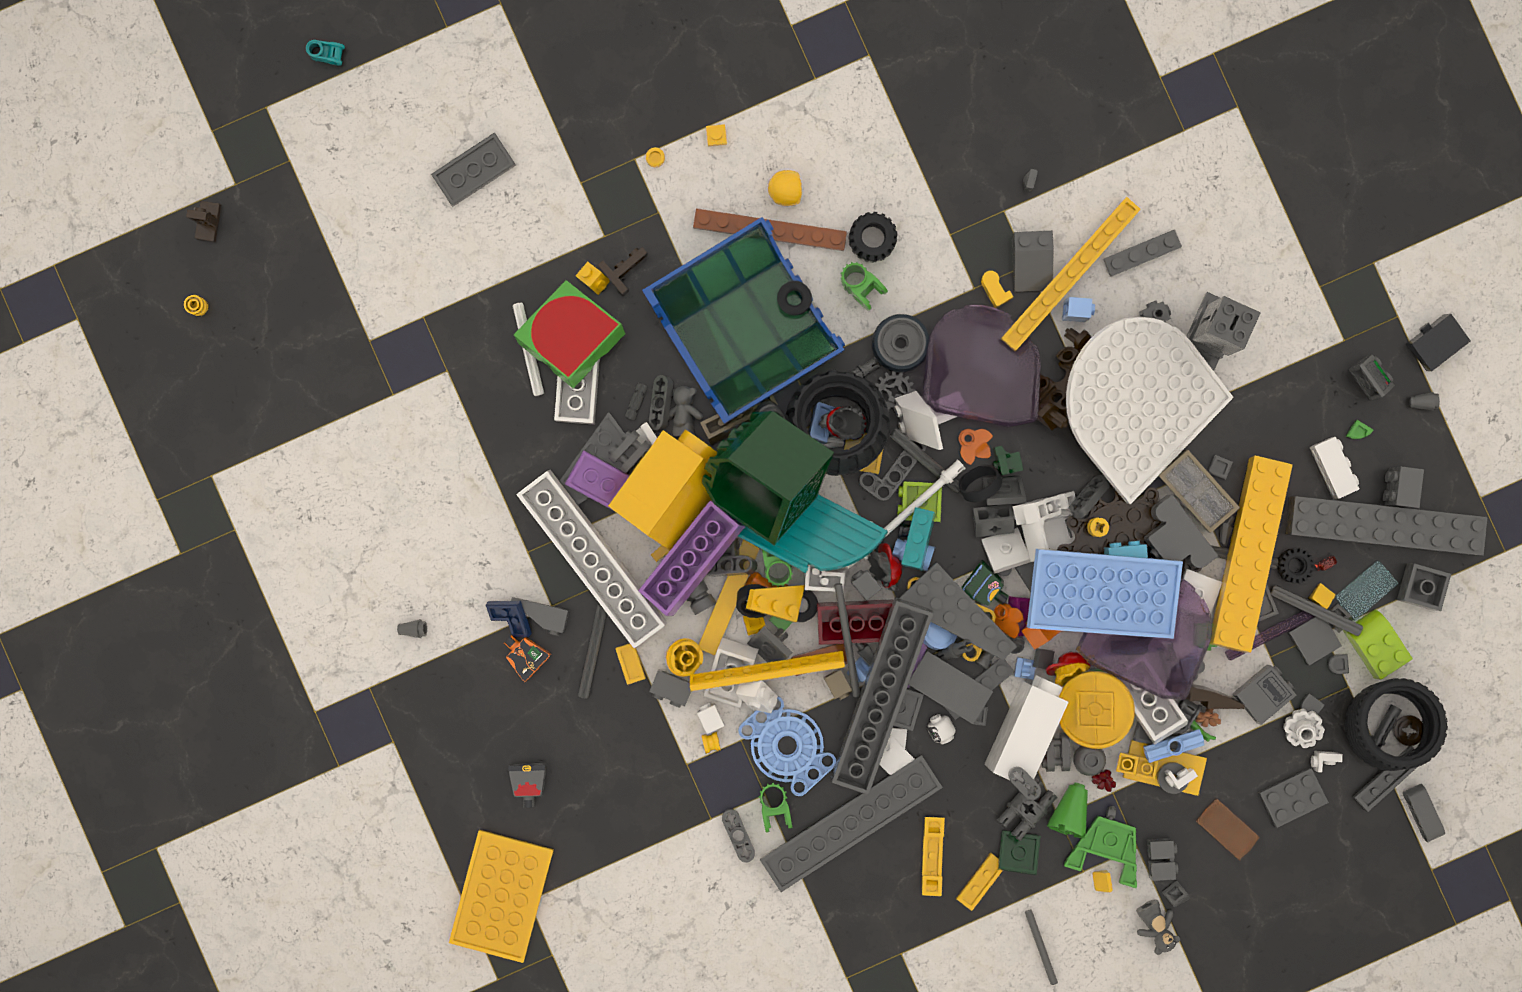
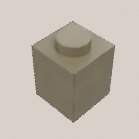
M841 669L824 677L835 699L839 698L842 700L850 695L849 691L852 689Z

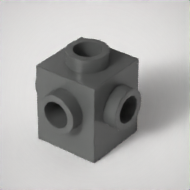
M1157 300L1148 303L1146 304L1147 308L1139 312L1140 317L1155 318L1165 323L1171 319V310L1163 301L1157 303Z

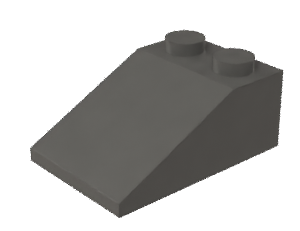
M1053 230L1014 232L1012 234L1014 292L1043 291L1053 280Z

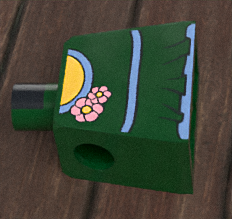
M984 560L979 562L961 586L971 599L986 606H989L993 599L1003 605L1009 595L1001 590L1004 586V580L997 573L994 574L992 568Z

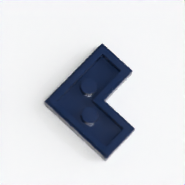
M488 601L485 604L490 620L507 621L513 637H529L532 634L521 601Z

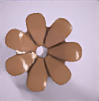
M1207 708L1205 713L1200 712L1195 720L1197 723H1202L1201 726L1208 727V724L1213 727L1221 724L1219 715L1213 713V709Z

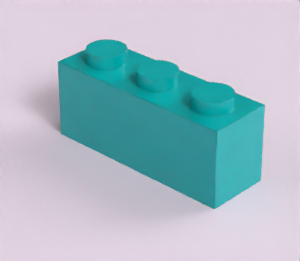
M915 507L901 563L903 566L918 570L923 569L936 515L935 512Z

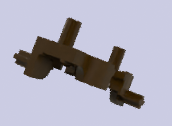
M1073 328L1065 330L1064 337L1074 343V348L1071 346L1065 347L1056 355L1059 360L1058 365L1066 371V376L1063 380L1054 382L1039 372L1032 381L1035 397L1025 409L1051 431L1057 427L1062 429L1068 426L1069 420L1067 419L1066 407L1068 379L1078 354L1090 338H1092L1085 329L1081 333H1078ZM1057 396H1063L1058 402H1054Z

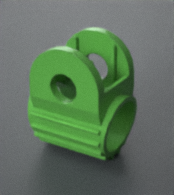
M851 262L849 265L846 264L843 272H841V282L844 290H847L848 294H852L853 298L867 311H870L872 307L866 296L874 288L881 295H885L888 292L886 287L871 272L867 271L863 264ZM855 272L865 276L863 281L857 285H850L846 282L847 277Z
M762 549L765 578H768V582H771L772 586L777 585L779 587V585L784 586V584H788V581L792 579L791 575H793L792 565ZM776 563L785 564L789 568L787 574L782 578L772 577L769 574V569L772 565Z
M767 784L760 791L761 795L759 798L762 804L761 811L766 833L770 832L769 828H771L769 816L784 814L786 825H788V828H793L789 806L786 802V799H788L786 797L787 792H784V788H781L779 784ZM772 787L780 789L784 796L782 804L776 808L767 807L763 801L765 791Z

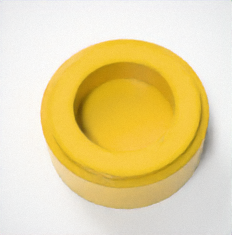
M654 147L647 151L646 161L648 165L654 168L663 165L665 155L660 148Z

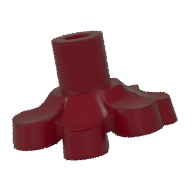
M1106 769L1104 772L1091 777L1092 783L1098 784L1097 788L1103 790L1105 787L1107 792H1111L1112 788L1116 787V782L1113 781L1110 770Z

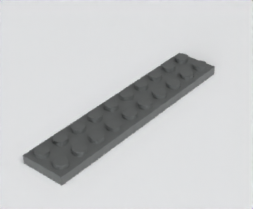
M920 755L892 775L873 785L869 795L859 794L762 857L760 861L779 891L783 892L943 787L923 756Z

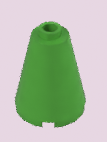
M1074 782V785L1068 786L1047 827L1065 835L1074 834L1073 837L1085 838L1088 790L1085 789V785Z

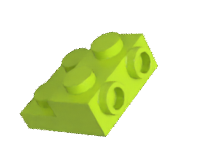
M902 482V486L898 487V497H902L901 505H898L897 516L934 483ZM942 487L919 507L920 509L935 512L934 522H940ZM914 512L905 521H912Z

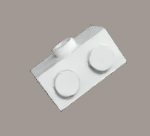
M762 680L741 683L736 691V695L752 710L772 713L777 703L778 696Z

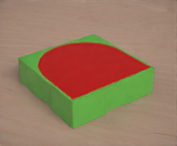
M566 280L518 329L514 337L521 347L537 360L548 365L554 374L574 389L592 370L595 363L608 353L626 333L620 322Z

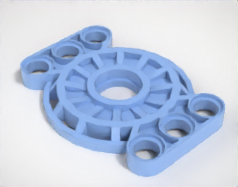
M778 696L777 699L781 702V707L777 710L773 709L772 713L764 712L767 715L765 722L759 723L756 720V714L762 712L756 710L741 723L738 731L743 739H752L751 752L760 771L776 781L791 782L792 793L796 796H803L834 768L836 758L830 752H823V737L815 721L807 714L798 710L783 709L784 702ZM787 712V715L782 716V713ZM790 713H797L799 715H802L803 717L802 719H800L798 717L790 716ZM806 719L812 722V724L815 726V729H811V727L805 722ZM745 725H750L753 729L752 734L749 736H745L741 731ZM817 732L820 737V745H817V740L815 737V733ZM790 736L795 739L797 747L792 754L786 755L779 751L778 742L782 737ZM754 746L758 747V753L760 756V758L758 759L756 758V755L754 753ZM824 756L832 757L833 763L830 766L822 764ZM760 762H763V764L769 769L768 772L762 768V766L759 764ZM810 769L818 770L819 776L816 779L808 777ZM774 772L778 775H783L784 778H778L771 774ZM796 782L804 783L805 789L802 792L794 790Z

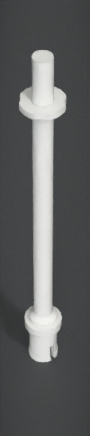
M957 459L946 471L940 472V478L884 528L888 531L887 535L914 512L915 507L919 508L944 484H951L953 479L966 469L963 464ZM854 563V564H852V565H849V566H846V567H847L848 569H850V568L853 567L856 563Z

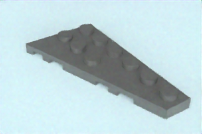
M937 562L899 597V599L931 609L933 611L932 623L964 640H970L972 644L1002 660L1017 647Z

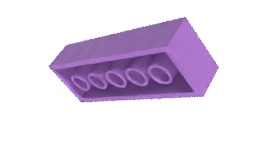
M709 501L638 591L663 614L674 616L745 526L717 507L713 501Z

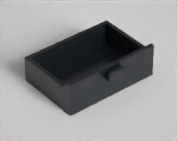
M1444 314L1431 325L1428 322L1419 329L1421 332L1407 342L1406 346L1411 349L1424 369L1432 372L1471 342V340L1452 314Z

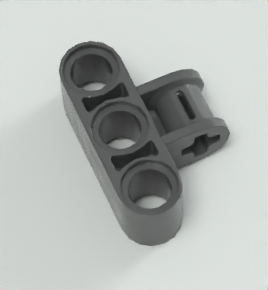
M736 538L716 562L712 570L708 572L707 576L750 575L757 570L758 565L755 559L739 554V541ZM749 560L750 566L744 570L743 564ZM730 561L731 568L726 571L725 564Z

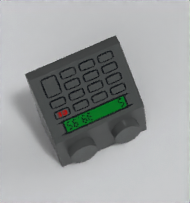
M1373 354L1366 356L1348 369L1370 400L1382 398L1395 386L1392 382V376L1383 370L1380 359L1373 356Z

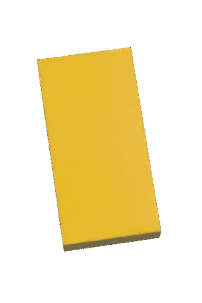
M630 643L615 648L627 685L646 679L636 648H633Z

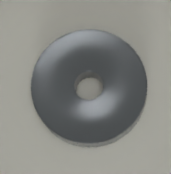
M1176 762L1162 765L1157 773V782L1161 789L1171 794H1177L1185 790L1188 783L1180 789L1174 786L1171 787L1165 779L1167 775L1164 772L1168 769L1177 777V773L1185 767Z

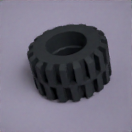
M874 211L873 213L867 212L863 216L860 215L853 222L850 229L849 245L852 248V252L859 259H864L865 262L872 261L874 263L878 260H884L891 254L897 243L898 233L896 226L891 222L892 219L885 217L883 213L877 214L878 212ZM868 227L880 229L884 234V242L881 246L875 248L867 246L862 241L863 231Z

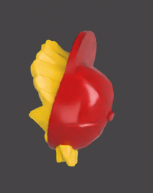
M1070 651L1064 653L1058 658L1057 663L1048 666L1045 672L1049 676H1056L1055 684H1059L1062 687L1076 675L1090 669L1094 661L1093 655L1086 657L1079 652Z

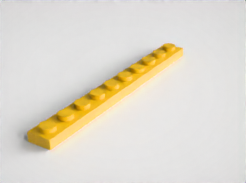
M1126 197L1004 334L1001 340L1012 350L1016 351L1141 209Z

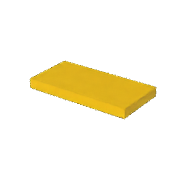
M1131 740L1128 754L1146 758L1143 746L1149 744ZM1182 752L1180 755L1157 760L1159 761L1157 773L1162 765L1169 762L1179 763L1187 768V770L1189 768L1193 769L1198 777L1190 781L1182 792L1198 796L1207 758ZM1125 773L1122 775L1126 779L1159 786L1157 773L1155 780Z

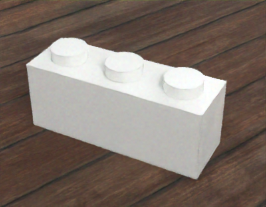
M1331 437L1310 447L1333 499H1339L1359 490V480L1351 472V463L1342 452L1343 445L1339 439Z

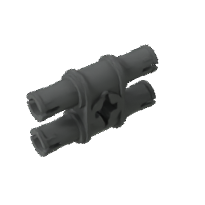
M1035 777L1034 780L1036 781V783L1040 787L1043 786V783L1041 781L1039 782V779ZM1036 786L1030 787L1027 795L1030 793L1034 795L1036 793ZM1047 790L1039 802H1035L1034 800L1027 799L1019 791L1015 798L1007 803L1008 808L997 821L1002 823L1001 825L1004 828H1007L1016 815L1020 816L1022 821L1011 834L1021 841L1030 829L1035 828L1039 820L1044 815H1047V809L1058 797L1055 794L1053 795L1052 791ZM1024 805H1030V812H1024L1026 810Z

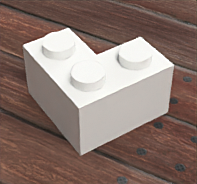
M808 565L809 569L805 573V590L835 592L834 585L842 583L844 592L845 573L820 571Z

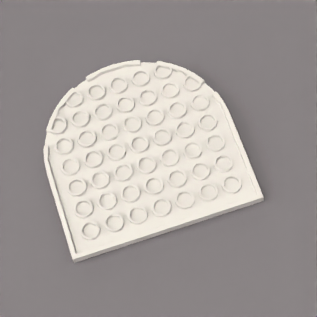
M1131 317L1107 325L1084 345L1070 372L1066 392V407L1069 424L1077 442L1127 504H1132L1232 400L1233 396L1192 342L1179 329L1155 318Z

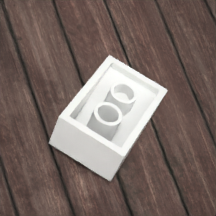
M917 391L895 398L896 406H894V411L900 420L898 422L899 430L912 441L938 450L943 449L936 415Z
M722 638L711 671L754 665L759 649ZM739 684L708 688L704 693L705 697L739 708L743 701L736 695Z

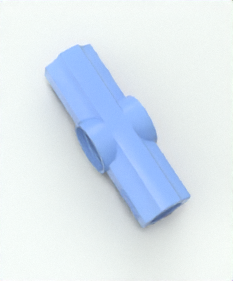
M1196 729L1178 736H1170L1156 745L1152 743L1143 746L1148 763L1169 756L1180 755L1182 752L1204 746L1205 744L1200 729ZM1177 741V743H1178L1177 749L1174 750V751H1171V750H1170V744H1171V742Z

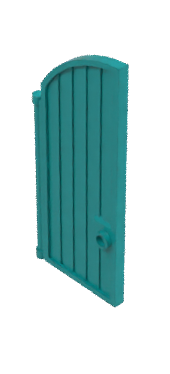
M818 494L814 502L775 546L746 526L738 537L806 573L809 569L808 565L820 571H829L860 561L876 549L888 531Z

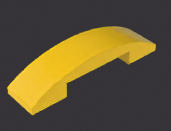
M925 817L922 854V895L942 896V851L945 818Z

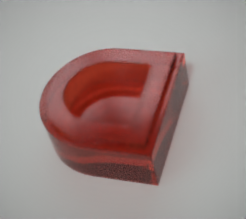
M1331 555L1315 564L1318 571H1324L1337 564L1338 561L1334 555Z

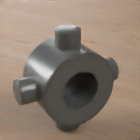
M1108 806L1106 818L1114 820L1116 808Z

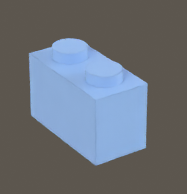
M1068 297L1063 302L1062 321L1086 322L1089 320L1091 315L1094 316L1095 304H1092V299Z

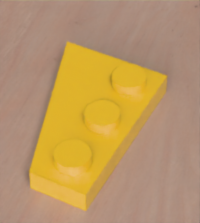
M805 585L750 589L746 609L790 622H797Z

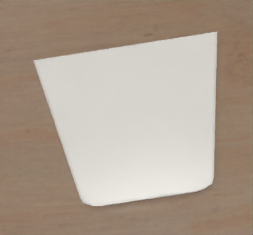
M890 736L888 741L892 744V749L888 753H883L879 765L888 774L892 775L915 759ZM888 743L885 748L886 751L890 749V745Z

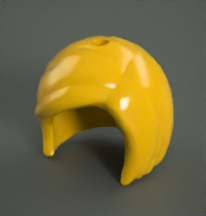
M782 170L772 176L768 183V193L776 204L793 206L800 203L802 183L799 173L791 170Z

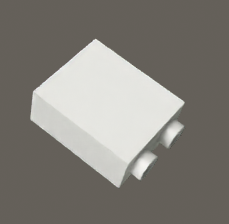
M1037 675L1032 685L1025 681L1021 682L985 762V765L993 773L1009 780L1008 773L1010 769L1018 766L1023 768L1033 779L1035 778L1068 704V701L1059 697L1063 687ZM1015 771L1013 773L1015 776L1013 778L1014 781L1016 779L1021 783L1025 781L1021 777L1022 771L1019 773ZM1028 783L1025 785L1026 788L1030 789L1031 786Z

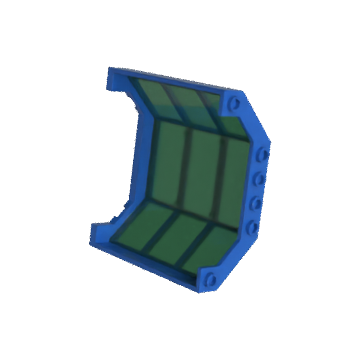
M763 217L642 290L657 317L660 318L662 316L661 323L704 394L708 399H713L711 404L724 425L844 352L843 346H845V343L840 336L836 337L834 333H831L821 318L824 316L818 307L814 308L811 303L806 312L796 316L786 314L779 307L777 294L781 286L789 281L802 282L798 274L796 276L791 270L793 265L788 258L784 259L772 236L773 233L771 231L774 229L769 220L765 221ZM791 291L787 296V301L790 305L796 306L801 303L802 295L798 291Z

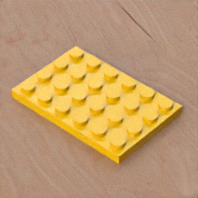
M479 830L449 943L523 963L554 849Z

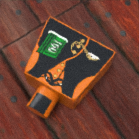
M511 635L504 642L511 650L506 658L524 682L552 655L527 637L519 642Z

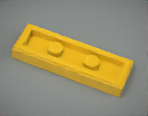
M992 853L989 854L956 898L971 911L1003 871L997 870L999 858Z

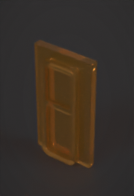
M1217 798L1196 820L1199 825L1238 860L1246 855L1260 838Z

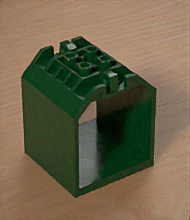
M774 411L753 412L749 419L751 422H743L737 429L734 428L730 432L726 441L722 440L717 447V455L710 457L704 468L712 475V478L705 474L702 484L717 507L775 546L818 497L834 452Z

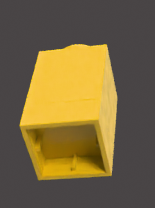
M686 429L678 440L663 430L608 506L647 536L671 550L709 501H712L702 484V479L705 474L712 478V475L704 468L708 459L717 455V451Z

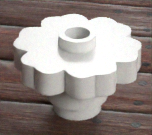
M1305 709L1293 711L1292 717H1287L1283 726L1285 732H1287V740L1292 745L1297 746L1300 744L1303 748L1314 746L1316 740L1322 739L1325 731L1321 725V717L1315 711L1307 713Z

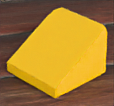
M1319 583L1308 598L1315 604L1328 609L1335 594Z
M1107 870L1094 871L1092 873L1096 891H1113L1111 876Z

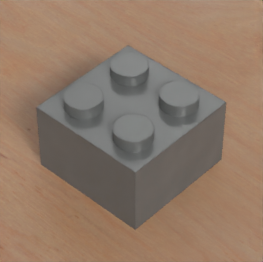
M1402 466L1389 468L1385 475L1387 488L1383 493L1384 506L1408 509L1420 508L1424 469Z
M1407 563L1397 600L1433 611H1442L1451 574L1418 564Z

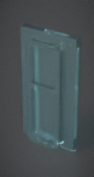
M1377 560L1334 598L1352 615V619L1356 621L1399 583L1381 562Z

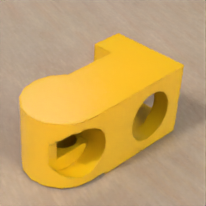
M987 271L981 278V284L994 308L1013 298L1010 290L1006 293L1004 292L996 272Z

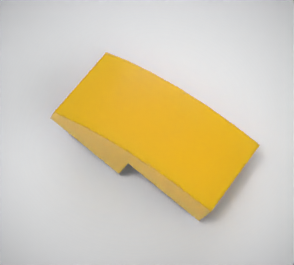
M1120 752L1116 772L1155 780L1159 761L1148 763L1147 758Z

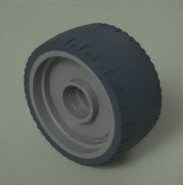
M896 314L884 319L877 326L872 338V349L875 358L883 367L895 372H907L918 367L926 358L930 347V338L926 327L920 320L907 314ZM902 339L906 345L900 349L895 345V341Z

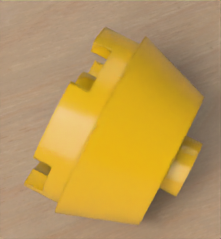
M687 638L679 639L667 648L665 654L668 668L673 674L681 677L694 674L700 664L702 665L703 652L699 645Z

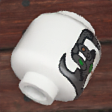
M940 714L930 718L931 722L927 725V730L933 741L940 744L950 742L956 732L950 718Z

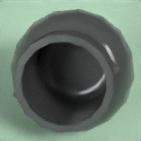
M1080 746L1075 751L1073 763L1081 774L1094 776L1104 769L1106 756L1102 749Z

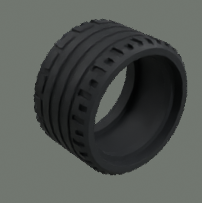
M1388 679L1366 687L1351 701L1352 704L1349 705L1346 712L1345 732H1347L1346 737L1350 746L1353 747V751L1360 759H1363L1365 763L1372 767H1378L1380 770L1399 771L1422 766L1431 761V758H1434L1440 752L1441 746L1444 745L1445 738L1447 737L1448 720L1445 716L1446 711L1443 708V704L1439 702V698L1432 690H1428L1427 686L1420 682H1414L1411 679ZM1390 693L1405 697L1415 705L1422 717L1423 735L1416 749L1407 756L1398 757L1384 752L1375 744L1369 733V711L1374 702L1383 694Z

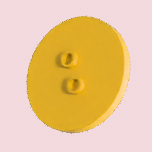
M1088 671L1078 674L1065 684L1059 695L1060 698L1068 701L1059 722L1060 726L1071 740L1081 746L1092 749L1113 746L1128 734L1133 725L1135 717L1133 697L1126 685L1109 673Z

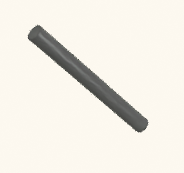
M1032 909L1027 910L1025 915L1051 985H1055L1058 981Z

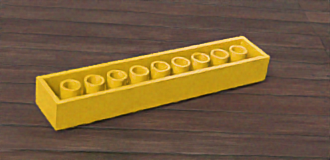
M1256 455L1249 458L1239 502L1240 508L1237 511L1209 644L1243 653H1251L1293 464Z

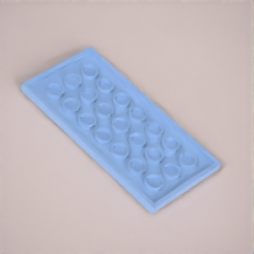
M1036 549L1027 627L1032 629L1174 639L1183 562Z

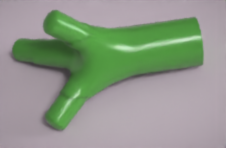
M1195 720L1192 722L1191 729H1200L1204 740L1207 742L1210 739L1216 740L1215 736L1206 733Z

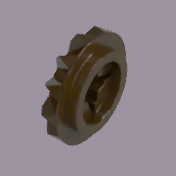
M1412 715L1403 716L1396 720V724L1393 727L1394 736L1399 743L1405 746H1414L1420 743L1423 735V723L1419 718ZM1410 725V728L1416 731V733H1409L1407 736V733L1402 728H1408Z

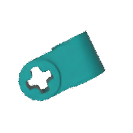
M311 40L307 43L306 52L312 60L332 65H342L341 55L345 45ZM314 47H320L318 54H312Z

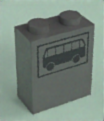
M1264 666L1232 693L1237 701L1245 705L1244 709L1253 720L1260 725L1296 696L1293 691L1295 689L1288 680L1284 681L1281 677L1282 672L1276 666Z

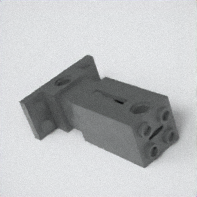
M1206 292L1189 329L1187 338L1214 371L1218 361L1224 355L1229 356L1245 349L1261 312L1226 296L1220 298Z

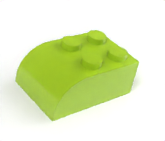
M1374 609L1356 621V623L1363 626L1359 636L1343 630L1374 679L1382 680L1413 659L1389 621L1378 610Z

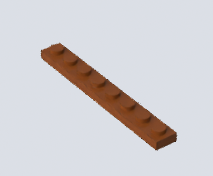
M696 208L693 228L735 234L759 218ZM769 220L774 229L771 232L775 241L844 251L847 231ZM759 228L746 235V237L764 239Z

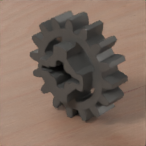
M892 371L891 376L887 372L885 373V379L879 377L878 379L881 383H875L874 386L878 388L881 394L882 392L886 393L888 397L886 402L888 411L890 408H893L895 413V398L914 392L915 389L910 388L914 383H908L909 376L903 378V372L896 375L895 371ZM895 379L891 385L884 384L888 380ZM902 382L905 384L907 392L903 391L901 387ZM896 387L899 394L893 397L889 389Z

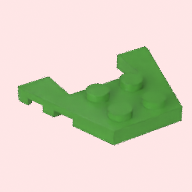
M1097 815L1087 829L1085 838L1080 839L1063 865L1081 871L1087 852L1121 862L1124 865L1119 883L1137 888L1136 828Z

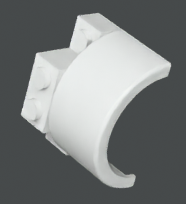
M1074 491L1012 506L1017 525H1022L1031 562L1035 560L1036 549L1057 550L1059 545L1071 544L1074 541L1075 534L1071 530L1072 538H1070L1065 519L1072 516L1069 506L1076 499Z

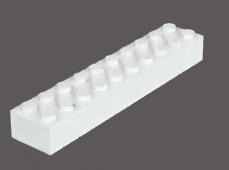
M551 470L546 471L516 494L633 648H636L666 625L665 619L656 607L638 591L640 586Z

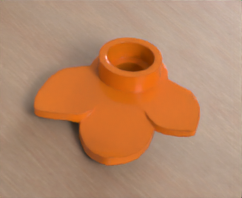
M965 429L961 431L958 440L961 444L960 454L962 459L971 465L974 462L975 456L978 458H989L991 452L986 442L993 435L985 429L976 431ZM966 435L971 436L970 442L965 441L964 438Z
M1007 603L997 605L994 609L996 617L994 623L1009 637L1016 638L1019 634L1018 623L1023 620L1021 611L1017 608H1012Z

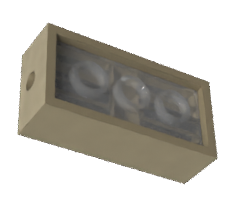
M1187 449L1178 455L1158 475L1209 533L1214 531L1240 508Z

